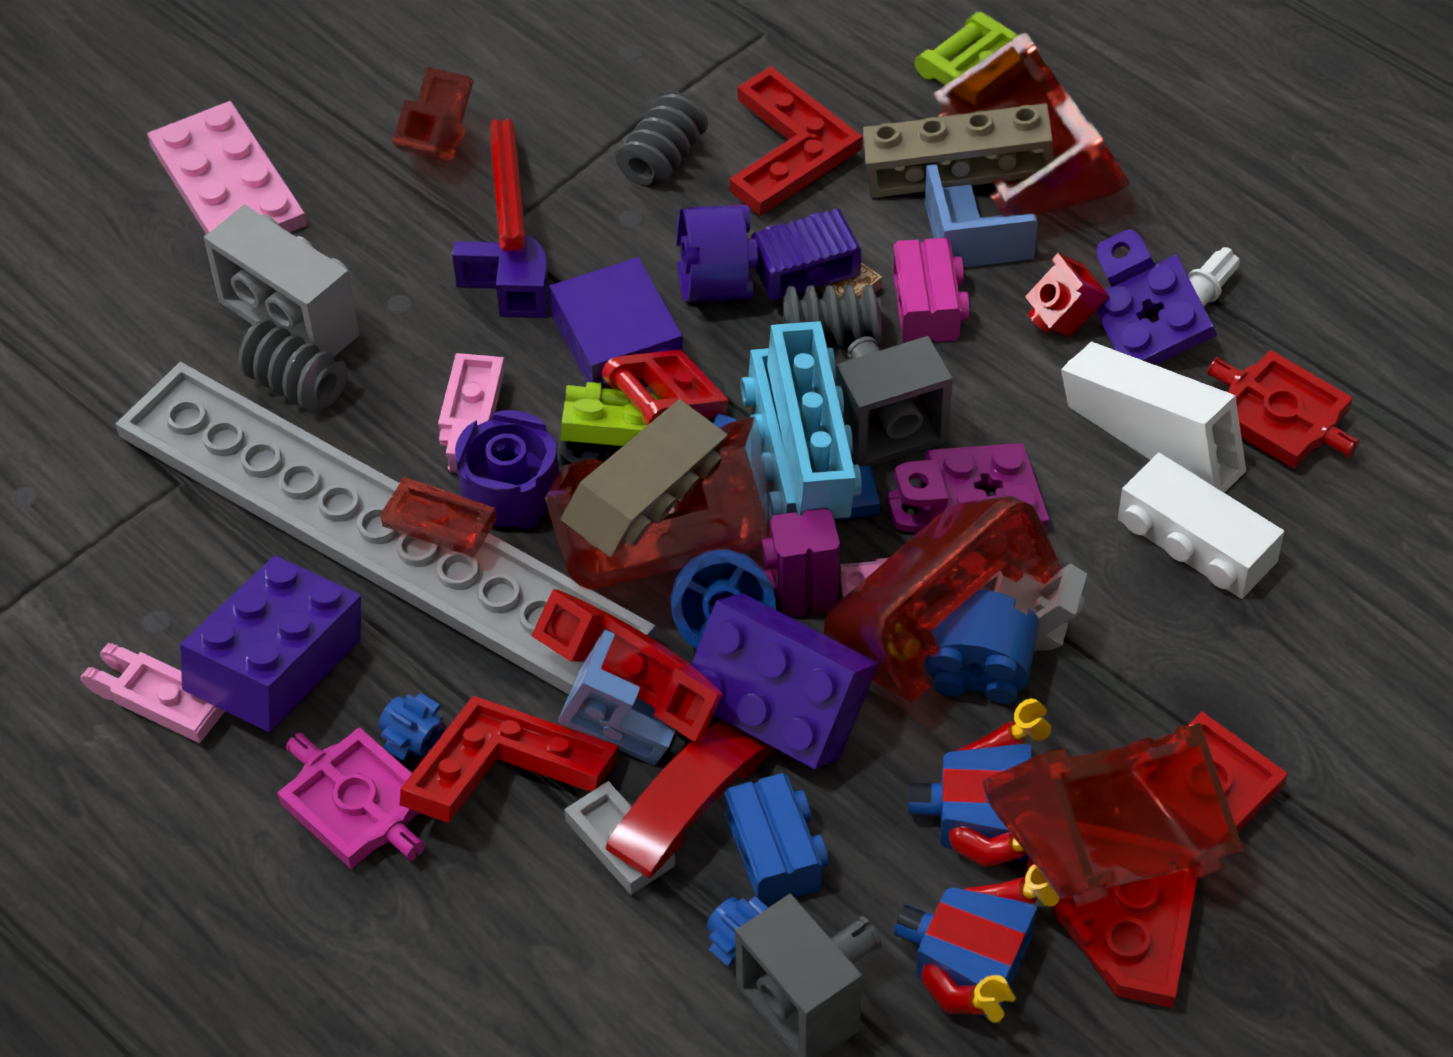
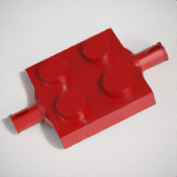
M1269 350L1257 364L1241 371L1221 360L1220 357H1216L1215 361L1213 360L1210 364L1207 375L1229 386L1228 393L1236 397L1241 437L1293 469L1313 449L1323 444L1332 447L1347 458H1350L1357 450L1360 440L1336 427V424L1350 411L1353 397L1272 350Z

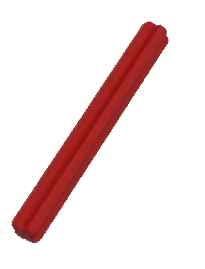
M496 118L490 124V139L499 247L506 253L511 250L519 253L525 248V228L515 125L508 118L504 121Z

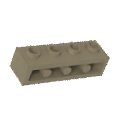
M1047 103L863 127L865 161L871 198L925 192L926 169L928 165H937L943 188L1055 175Z
M680 399L677 400L580 482L560 520L609 557H612L626 543L634 547L646 534L652 521L659 524L664 520L676 503V499L684 502L696 488L700 478L707 481L714 474L724 458L718 451L728 434Z

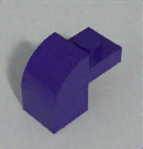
M525 234V248L519 253L515 250H511L508 253L502 251L499 247V242L454 241L452 258L456 287L496 288L500 317L547 318L549 282L546 255L542 246L534 238Z

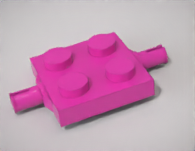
M360 727L340 743L327 747L324 750L317 748L303 733L295 734L296 740L292 737L288 741L287 751L301 761L304 767L294 780L277 792L280 805L350 869L377 847L387 842L394 845L410 861L416 859L415 852L418 856L423 852L425 848L424 841L420 840L406 827L408 822L420 812L399 805L400 788L412 773Z

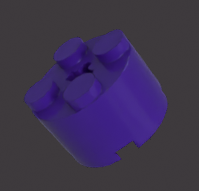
M748 204L697 206L679 210L676 227V246H681V262H677L680 291L684 301L715 302L752 299L753 280L751 272H748V268L757 267L758 249L755 238L747 239V233L750 232L751 224Z
M504 410L491 413L492 419L477 425V420H475L462 431L455 447L460 491L466 513L472 518L496 526H517L521 529L534 528L541 522L542 516L553 507L560 493L557 445L554 436L552 438L546 430V425L539 418L521 411Z

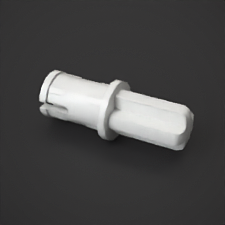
M1224 247L1220 251H1216L1201 269L1192 270L1188 275L1203 306L1207 305L1208 302L1217 300L1221 295L1222 285L1239 267L1240 259L1233 254L1230 248Z

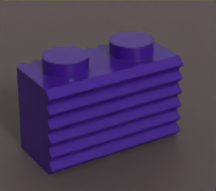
M835 208L832 212L826 211L825 213L816 212L805 219L800 218L797 222L790 221L787 225L783 223L780 226L771 225L764 228L761 232L755 231L751 235V239H756L758 249L757 267L754 268L756 273L759 274L760 281H762L767 294H769L770 301L783 298L788 286H794L796 292L800 293L806 291L807 286L817 288L861 275V247L840 209Z

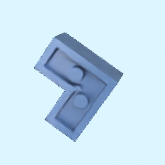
M937 165L927 166L925 206L933 237L947 238L950 241L953 257H962L963 268L1034 259L1038 226L1035 214L1026 215V213L980 218L971 185L943 188Z
M604 630L581 666L558 722L583 734L619 745L618 750L655 766L669 748L675 729L655 717L653 714L656 709L637 697L640 690L639 686L601 669L615 635Z

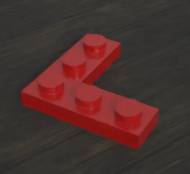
M772 66L737 87L738 101L788 139L787 142L729 179L730 192L743 203L748 204L758 215L762 216L862 150V135Z
M472 696L400 788L399 805L450 823L497 759L592 792L601 786L617 763L619 745Z

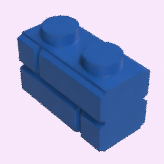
M784 773L759 779L755 784L748 782L728 788L724 792L725 817L755 897L764 905L769 906L777 903L790 893L794 898L818 892L822 888V868L829 866V860L821 835L811 836L806 825L807 822L811 821V813L803 790L793 792L788 776Z

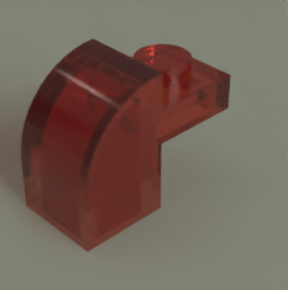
M427 67L417 102L404 100L392 143L401 152L444 162L450 161L457 153L466 132L462 122L474 83L471 77Z

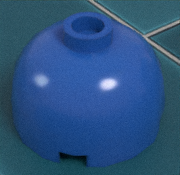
M729 549L706 551L691 559L677 575L670 596L672 618L682 638L696 650L698 649L714 605L720 599L744 593L776 610L774 588L764 569L746 554Z

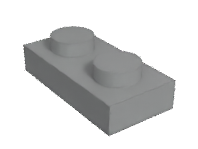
M608 781L565 808V821L628 893L632 895L675 866V854L649 879L605 850L607 841L631 808V805Z

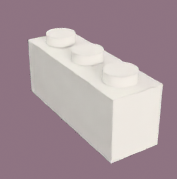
M1159 452L1122 488L1118 513L1119 521L1124 523L1131 532L1143 535L1166 550L1173 559L1185 562L1207 576L1217 587L1227 589L1241 599L1278 562L1284 536L1283 529Z

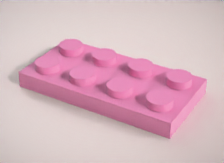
M231 101L147 133L151 148L206 235L244 204L261 215H269L281 228L289 233L307 226L304 211Z

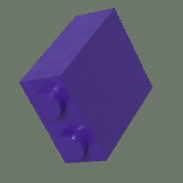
M639 257L549 286L553 320L586 383H602L601 388L614 389L604 380L602 369L607 361L617 356L680 349L683 351L682 334Z

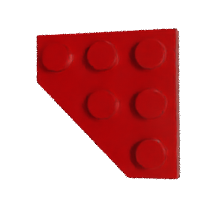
M1046 821L1053 829L1050 835L1041 836L1049 845L1048 854L1041 859H1036L1029 854L1026 874L1037 862L1050 861L1064 876V880L1061 883L1052 884L1060 893L1059 901L1056 905L1048 907L1116 996L1173 1008L1202 853Z

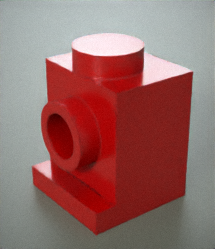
M1057 253L1052 259L1055 265L1025 296L1033 306L1028 316L1036 326L1047 333L1054 330L1072 337L1109 295L1085 264Z

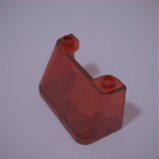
M1025 31L934 93V96L944 109L936 114L937 117L1047 103L1054 161L1027 179L1003 182L1001 177L993 181L997 190L990 194L1004 217H1008L1011 214L1015 216L1046 214L1115 195L1130 185L1100 134L1092 123L1089 124L1060 85L1050 67L1045 64L1036 46Z
M753 416L730 422L722 426L720 429L728 434L718 451L721 456V464L714 474L704 480L700 478L696 488L684 502L676 499V503L664 520L659 524L652 521L646 534L634 547L626 543L612 557H609L599 548L592 546L582 535L560 520L580 482L602 465L604 461L587 459L563 465L548 491L545 501L567 571L572 580L579 586L587 589H600L684 568L691 559L706 551L729 549L744 553L757 548L761 544V539L766 536L769 519L763 444L756 417Z
M1013 496L954 503L841 599L828 613L824 622L823 632L825 636L879 663L873 681L912 703L931 686L928 679L922 675V670L927 654L933 657L940 651L931 632L1000 570L1004 577L1016 583L1024 577L1023 573H1027L1031 579L1044 585L1062 569V566L1040 517L1031 504Z
M1201 723L1181 726L1174 729V733L1155 741L1148 737L1125 747L1068 757L1065 749L1044 752L983 780L981 783L988 805L1061 899L1073 897L1076 907L1110 897L1108 889L1189 869L1193 879L1225 869L1222 859L1244 850Z

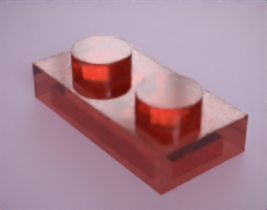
M403 477L380 513L382 527L473 558L497 521L495 507Z

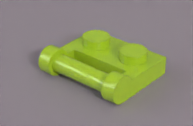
M976 12L965 21V27L933 51H924L915 58L914 63L918 73L923 78L932 79L934 77L966 99L976 103L1033 59L1034 45L986 14ZM978 41L970 48H968L966 51H964L962 54H960L958 57H956L954 60H952L951 62L949 61L951 58H953L955 55H957L959 52H961L963 49L969 46L972 42Z

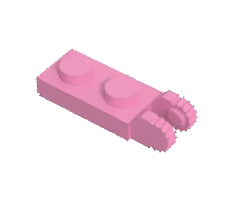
M108 643L100 652V657L110 668L122 674L119 679L93 667H88L81 675L82 684L96 695L98 694L108 701L113 700L114 703L198 743H201L225 712L183 691L180 670L142 652L136 654L113 643Z

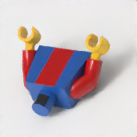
M1036 699L1025 700L1015 710V722L1010 721L987 736L943 755L941 783L909 782L908 814L941 816V845L955 850L984 868H990L1012 860L1028 862L1029 854L1036 859L1044 858L1048 854L1049 845L1041 836L1050 835L1053 829L1042 816L1032 814L1031 744H1025L1027 736L1035 741H1042L1050 736L1051 725L1044 718H1040L1045 716L1048 710Z
M1040 861L1034 864L1028 870L1026 876L999 884L964 889L955 887L946 889L935 914L907 904L903 906L895 925L894 936L920 945L917 953L916 976L922 981V985L945 1013L981 1015L993 1023L999 1022L1004 1017L1001 1007L1004 1001L1013 1002L1016 999L1010 987L1034 935L1037 906L1032 904L1038 898L1045 906L1056 905L1059 901L1060 893L1052 884L1061 883L1064 880V876L1050 861Z

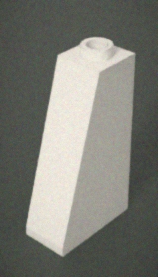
M1092 341L1061 369L1068 407L1151 460L1159 452L1223 493L1246 472L1235 395Z

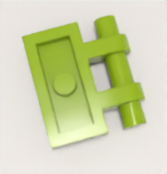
M587 382L586 387L567 385L560 441L624 446L647 426L642 420V413L621 390L601 388L602 383ZM651 393L656 400H662L656 393Z

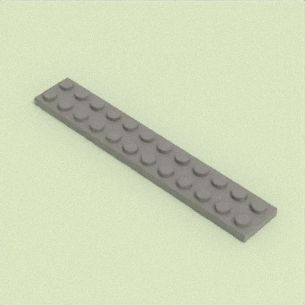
M179 362L115 424L118 435L122 439L567 694H570L584 662H570L531 636L553 589L561 590L624 621L652 639L656 638L654 624L182 362Z

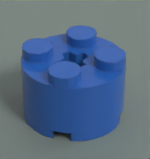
M984 589L956 590L955 598L946 602L944 595L938 598L934 607L923 659L925 670L934 678L933 688L937 692L948 696L962 695L965 689L985 693L989 700L996 703L1009 704L1015 702L1018 692L1024 689L1029 681L1039 628V619L1036 613L1028 607L1027 615L1014 608L1016 599L1003 593Z

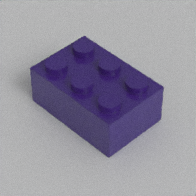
M274 555L180 643L182 690L270 733L361 641V595Z
M744 593L716 601L691 664L723 694L713 715L813 769L840 759L879 663Z

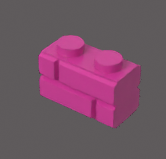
M947 238L925 239L923 243H920L919 240L897 241L893 244L892 271L902 341L906 343L929 336L934 342L956 341L960 337L961 321L969 320L967 291L958 292L957 286L963 285L962 257H953L951 243Z

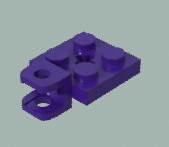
M1127 229L1098 244L1097 257L1110 286L1104 289L1109 297L1096 312L1116 351L1157 365L1217 336L1215 328L1177 254L1154 264L1144 241L1132 229ZM1121 246L1130 248L1129 253L1122 258H1115L1113 256L1114 251ZM1154 308L1163 309L1158 313L1160 318L1158 321L1151 323L1148 318L1141 320L1148 310Z

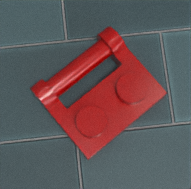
M681 349L617 356L607 361L602 369L604 380L612 388L620 389L642 413V420L646 426L679 399L706 419L716 418L718 414L726 415L729 399ZM638 379H643L662 400H656Z

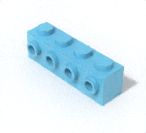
M821 321L771 325L767 367L797 513L799 516H802L803 511L828 508L829 511H832L834 519L851 517L853 496L861 495V473L858 464L853 465L852 433L850 426L844 425L842 418L844 400L841 386H835L834 382L835 358L833 349L826 346Z
M769 348L751 350L749 376L741 378V395L744 407L752 406L753 415H750L749 418L750 435L754 445L760 444L762 453L758 455L759 474L762 483H770L771 492L767 494V505L771 520L774 515L797 513L767 367Z

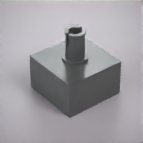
M929 336L884 350H879L878 344L873 337H862L855 340L847 350L849 354L847 355L850 360L836 364L835 386H841L844 400L842 418L844 425H849L851 428L853 443L851 458L853 464H858V466L870 465L872 467L949 441L953 377Z
M790 893L735 930L736 982L738 989L796 1057H822L860 1031L862 974L853 964L872 951L881 948L882 941L873 925L865 930L864 927L869 925V920L864 916L855 919V922L829 938Z

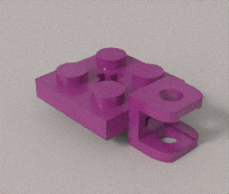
M1023 443L928 450L925 460L906 462L896 467L894 479L898 489L891 491L887 499V505L896 529L904 532L938 531L943 521L949 540L1045 533L1049 523V517ZM919 479L918 486H912L909 480ZM987 486L995 490L994 496H987L984 490L976 488ZM905 505L914 506L919 510V513L909 515L901 507Z

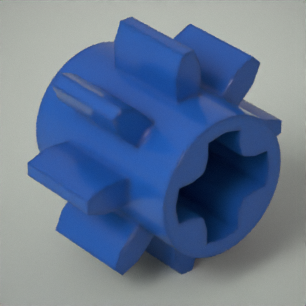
M421 692L416 698L410 694L406 695L405 698L402 696L394 698L385 707L379 719V729L382 731L381 736L387 740L384 749L403 761L409 755L415 759L419 755L425 757L446 731V725L442 722L443 717L437 714L441 705Z
M735 897L724 901L713 912L707 923V929L711 932L708 938L713 942L709 950L726 966H731L736 960L735 930L768 907L757 897H753L749 902L744 898L739 901Z

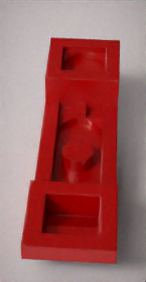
M553 589L531 636L570 662H585L603 631L607 630L614 633V638L601 669L639 686L640 690L637 697L656 709L653 714L655 717L692 741L700 742L723 696L721 691L697 669L656 640L579 598L561 590Z
M724 720L718 721L706 729L700 742L692 741L651 782L619 823L607 841L605 850L650 879L683 845L685 831L739 776L746 780L776 748Z

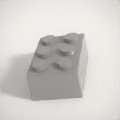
M244 204L204 236L219 303L254 325L257 321L264 318L270 319L275 323L276 327L280 326L288 329L291 335L295 334L302 337L305 343L315 344L320 352L327 351L333 357L360 335L356 316L357 308L353 300L350 283L351 275L346 266L338 259H330L314 249L305 238L301 236L295 237L284 230L269 215H261Z

